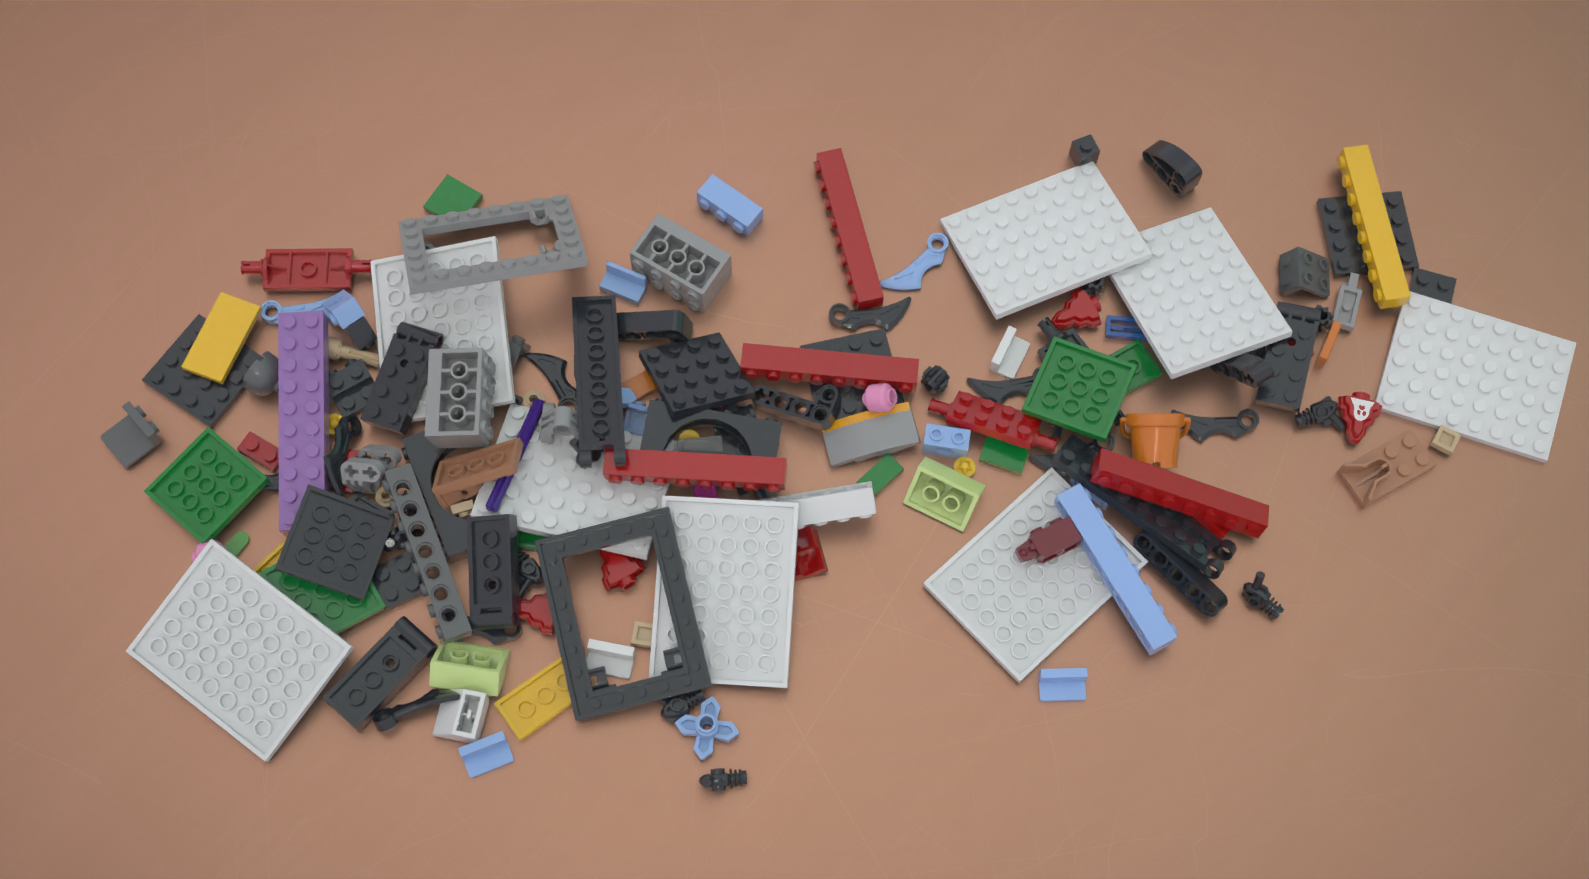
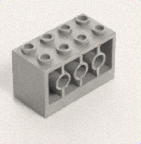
M659 213L630 251L632 271L646 276L647 280L656 289L667 291L675 300H682L691 309L699 310L705 313L732 274L731 254Z
M483 348L429 349L425 437L436 448L489 447V442L493 439V428L490 426V418L494 417L491 397L495 395L492 375L496 373V365Z

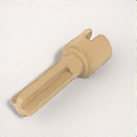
M328 336L329 359L335 361L340 358L356 359L357 361L362 359L364 364L380 367L379 354L346 346L343 340Z

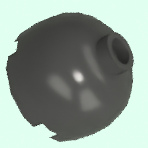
M269 351L262 354L265 358L261 362L257 359L243 378L246 383H243L242 386L260 396L269 395L274 390L276 392L279 391L278 358Z

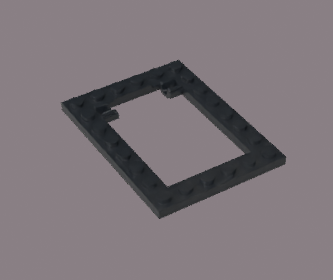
M669 506L535 541L575 721L713 687ZM652 536L678 647L663 651L667 671L661 672V675L620 686L616 684L609 685L605 666L589 670L563 558ZM680 654L682 663L675 664L674 656ZM593 676L597 677L598 684L592 685L591 677Z

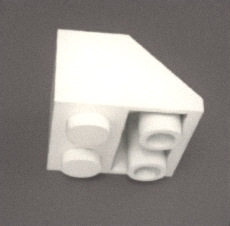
M451 689L460 694V699L440 704L432 735L465 743L480 740L490 702L489 697L486 693L467 689Z

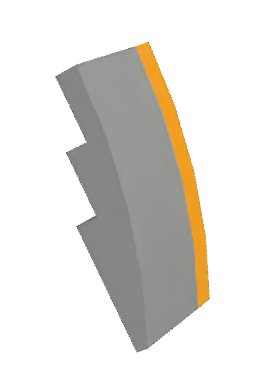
M909 402L895 404L892 410L888 412L872 413L865 411L835 420L832 427L828 430H822L830 464L833 468L852 461L858 463L875 456L881 458L888 453L892 454L921 443Z

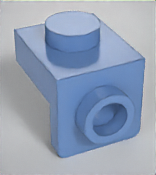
M639 401L627 403L624 431L643 436L648 411L645 403Z

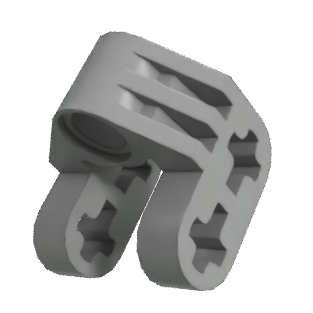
M544 403L541 416V443H553V435H574V438L579 441L577 409L574 410L567 406L556 407L555 403Z
M366 445L358 452V458H349L341 465L342 484L353 492L375 494L379 489L385 469H392L401 462V452L393 446Z

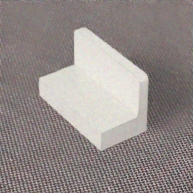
M1008 326L989 368L990 371L1008 379H1014L1030 347L1029 342L1015 336L1017 329Z
M589 639L587 646L589 670L605 666L607 676L629 680L636 655L635 648Z

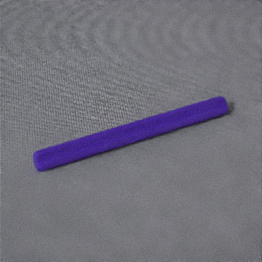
M538 398L534 399L517 435V438L520 437L523 442L520 461L542 415L545 401ZM514 474L497 479L486 503L488 511L493 513L498 511Z

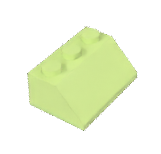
M925 456L916 470L903 503L964 532L986 485Z
M442 639L430 662L429 686L439 689H467L486 693L488 697H498L504 683L510 649L458 641L445 645Z

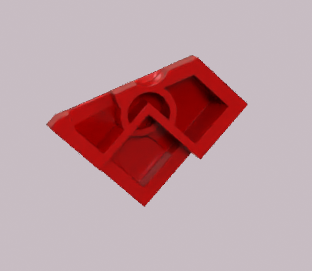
M811 526L798 530L795 581L828 571L818 532Z

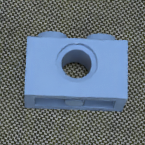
M344 289L322 303L328 321L332 322L334 326H340L342 329H345L365 315L355 298Z
M927 423L922 453L955 459L967 457L971 430Z

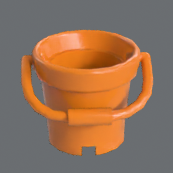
M1129 413L1126 414V417L1120 418L1119 429L1126 439L1131 440L1133 459L1159 468H1177L1180 439L1188 434L1191 418L1185 417V414ZM1125 422L1127 427H1130V434L1125 431Z

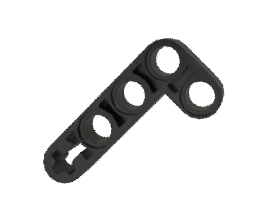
M661 310L617 313L618 341L669 339L671 343L692 339L693 322L682 311Z
M1244 353L1209 366L1212 371L1253 388L1258 387L1274 376V370L1268 361L1249 353Z
M757 385L753 388L755 397L751 399L756 408L761 411L819 430H828L832 427L842 403V398L833 385H824L819 390L815 402L763 385ZM828 395H835L832 400L826 401ZM786 401L785 406L777 408L780 402ZM807 408L803 414H797L799 409ZM820 415H827L823 421L817 420Z

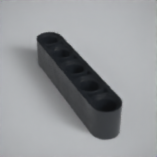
M1145 530L1134 537L1133 545L1135 549L1205 616L1214 617L1227 606L1228 599L1225 593L1197 567Z

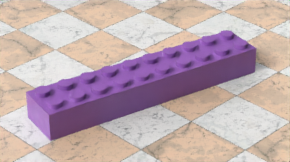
M324 311L278 313L279 531L284 536L289 534L308 484L330 492V481L323 459L324 456L330 453L328 317Z

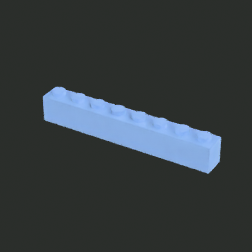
M1079 483L1058 494L1054 504L1063 518L1069 516L1082 538L1081 547L1151 656L1173 644L1177 638V630L1171 622L1168 623L1160 603L1154 601L1148 584L1142 582L1136 565L1131 564L1128 560L1126 549L1116 541L1114 530L1104 522L1102 511L1095 507L1091 501V494L1086 488L1083 489Z

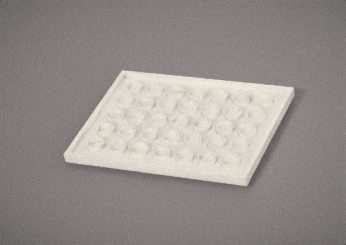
M1093 161L940 219V225L996 320L1152 258L1151 250Z
M1211 207L1140 231V235L1152 252V258L1108 275L1170 379L1283 340L1292 335L1291 328Z
M496 236L426 250L430 272L438 269L458 268L462 265L471 266L481 264L482 262L500 261L498 239ZM404 254L370 261L380 367L394 333L396 334L398 325L401 322H406L442 333L444 335V342L441 349L483 348L496 365V373L492 375L495 395L491 397V405L496 407L516 403L502 280L411 295ZM427 383L411 423L426 420Z
M1410 291V299L1406 305L1400 307L1375 402L1382 405L1381 412L1435 429L1443 425L1461 434L1463 438L1545 463L1548 461L1576 342Z
M510 404L496 444L517 438L530 408ZM540 417L519 463L517 473L514 474L498 511L493 513L486 509V503L497 479H494L491 482H484L483 486L479 489L470 517L513 514L517 515L518 531L551 537L660 509L662 496H667L670 483H667L666 486H656L653 482H644L643 485H635L631 481H622L620 484L610 483L603 476L605 451L601 453V457L597 462H592V468H580L576 463L577 452L569 444L574 435H553V443H541L540 430L542 420ZM624 431L625 449L640 450L643 436ZM672 440L665 451L678 452L677 441ZM652 536L602 548L601 550L647 560L653 539Z
M1052 467L923 583V586L1018 683L1028 676L1112 597L1081 545L1044 564L1037 562L1036 558L1021 563L1015 553V549L1028 540L1032 530L1037 527L1045 528L1056 518L1062 517L1064 519L1054 501L1058 494L1072 487ZM1103 519L1107 526H1111L1105 519ZM1112 527L1116 535V541L1119 545H1123L1127 551L1128 560L1131 564H1135L1140 571L1148 561Z
M662 496L661 508L668 506L670 508L712 684L788 688L800 504L793 502ZM658 560L649 678L659 676L661 672L667 671L663 651L678 647ZM680 654L675 655V664L682 663Z
M211 539L126 652L262 760L269 762L354 647L217 541Z

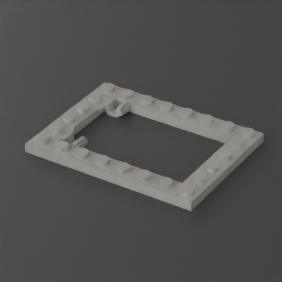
M555 195L544 199L535 198L525 202L515 201L506 205H491L487 208H471L468 211H451L442 215H427L423 218H407L403 221H398L411 295L588 266V258L568 195ZM530 219L531 224L534 223L535 225L548 224L549 221L553 222L558 240H556L554 248L550 251L546 250L545 245H540L538 247L540 255L530 254L521 258H506L502 261L482 262L478 265H462L453 269L429 271L423 236Z

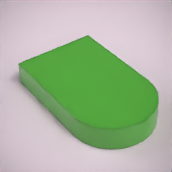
M238 532L225 546L228 551L238 557L249 544L250 538L247 533Z

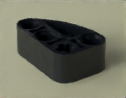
M1159 140L1142 152L1144 161L1177 197H1182L1198 185L1202 177L1201 167L1191 156L1176 145Z

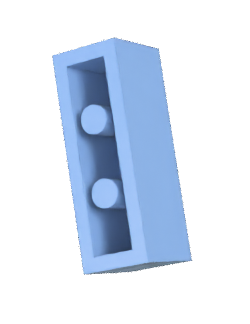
M713 174L697 191V202L700 207L713 212L720 221H726L738 233L749 236L763 219V208Z

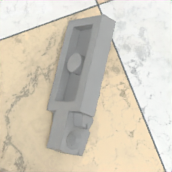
M1352 272L1348 276L1347 283L1342 282L1339 288L1333 312L1334 317L1331 320V324L1334 320L1340 322L1342 325L1340 329L1352 332L1355 325L1363 291L1361 287L1357 286L1359 274Z

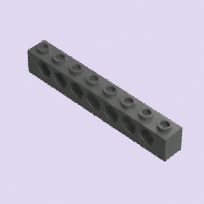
M411 463L384 471L385 479L382 480L385 492H390L392 500L389 503L393 514L398 513L400 520L396 522L400 534L405 533L407 541L404 542L408 555L412 554L415 562L412 563L415 575H420L423 582L419 586L423 597L428 596L430 604L427 605L430 617L436 618L438 625L435 626V631L438 639L443 638L446 645L471 636V626ZM406 488L409 490V493L401 496L397 494V490ZM409 508L417 512L414 516L404 514L405 510ZM415 529L424 531L421 537H414L411 533ZM422 550H429L432 555L428 558H422L419 553ZM434 570L440 575L436 579H430L427 577V573ZM442 591L447 594V597L444 600H437L434 595ZM450 612L454 614L455 618L447 622L443 620L442 616Z

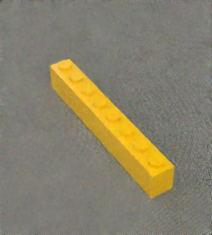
M1368 145L1344 147L1337 157V166L1341 169L1343 175L1342 185L1346 187L1348 193L1347 203L1353 211L1352 221L1357 226L1358 242L1362 244L1363 261L1367 263L1369 269L1368 279L1374 287V300L1378 302L1379 309L1406 305L1411 295Z

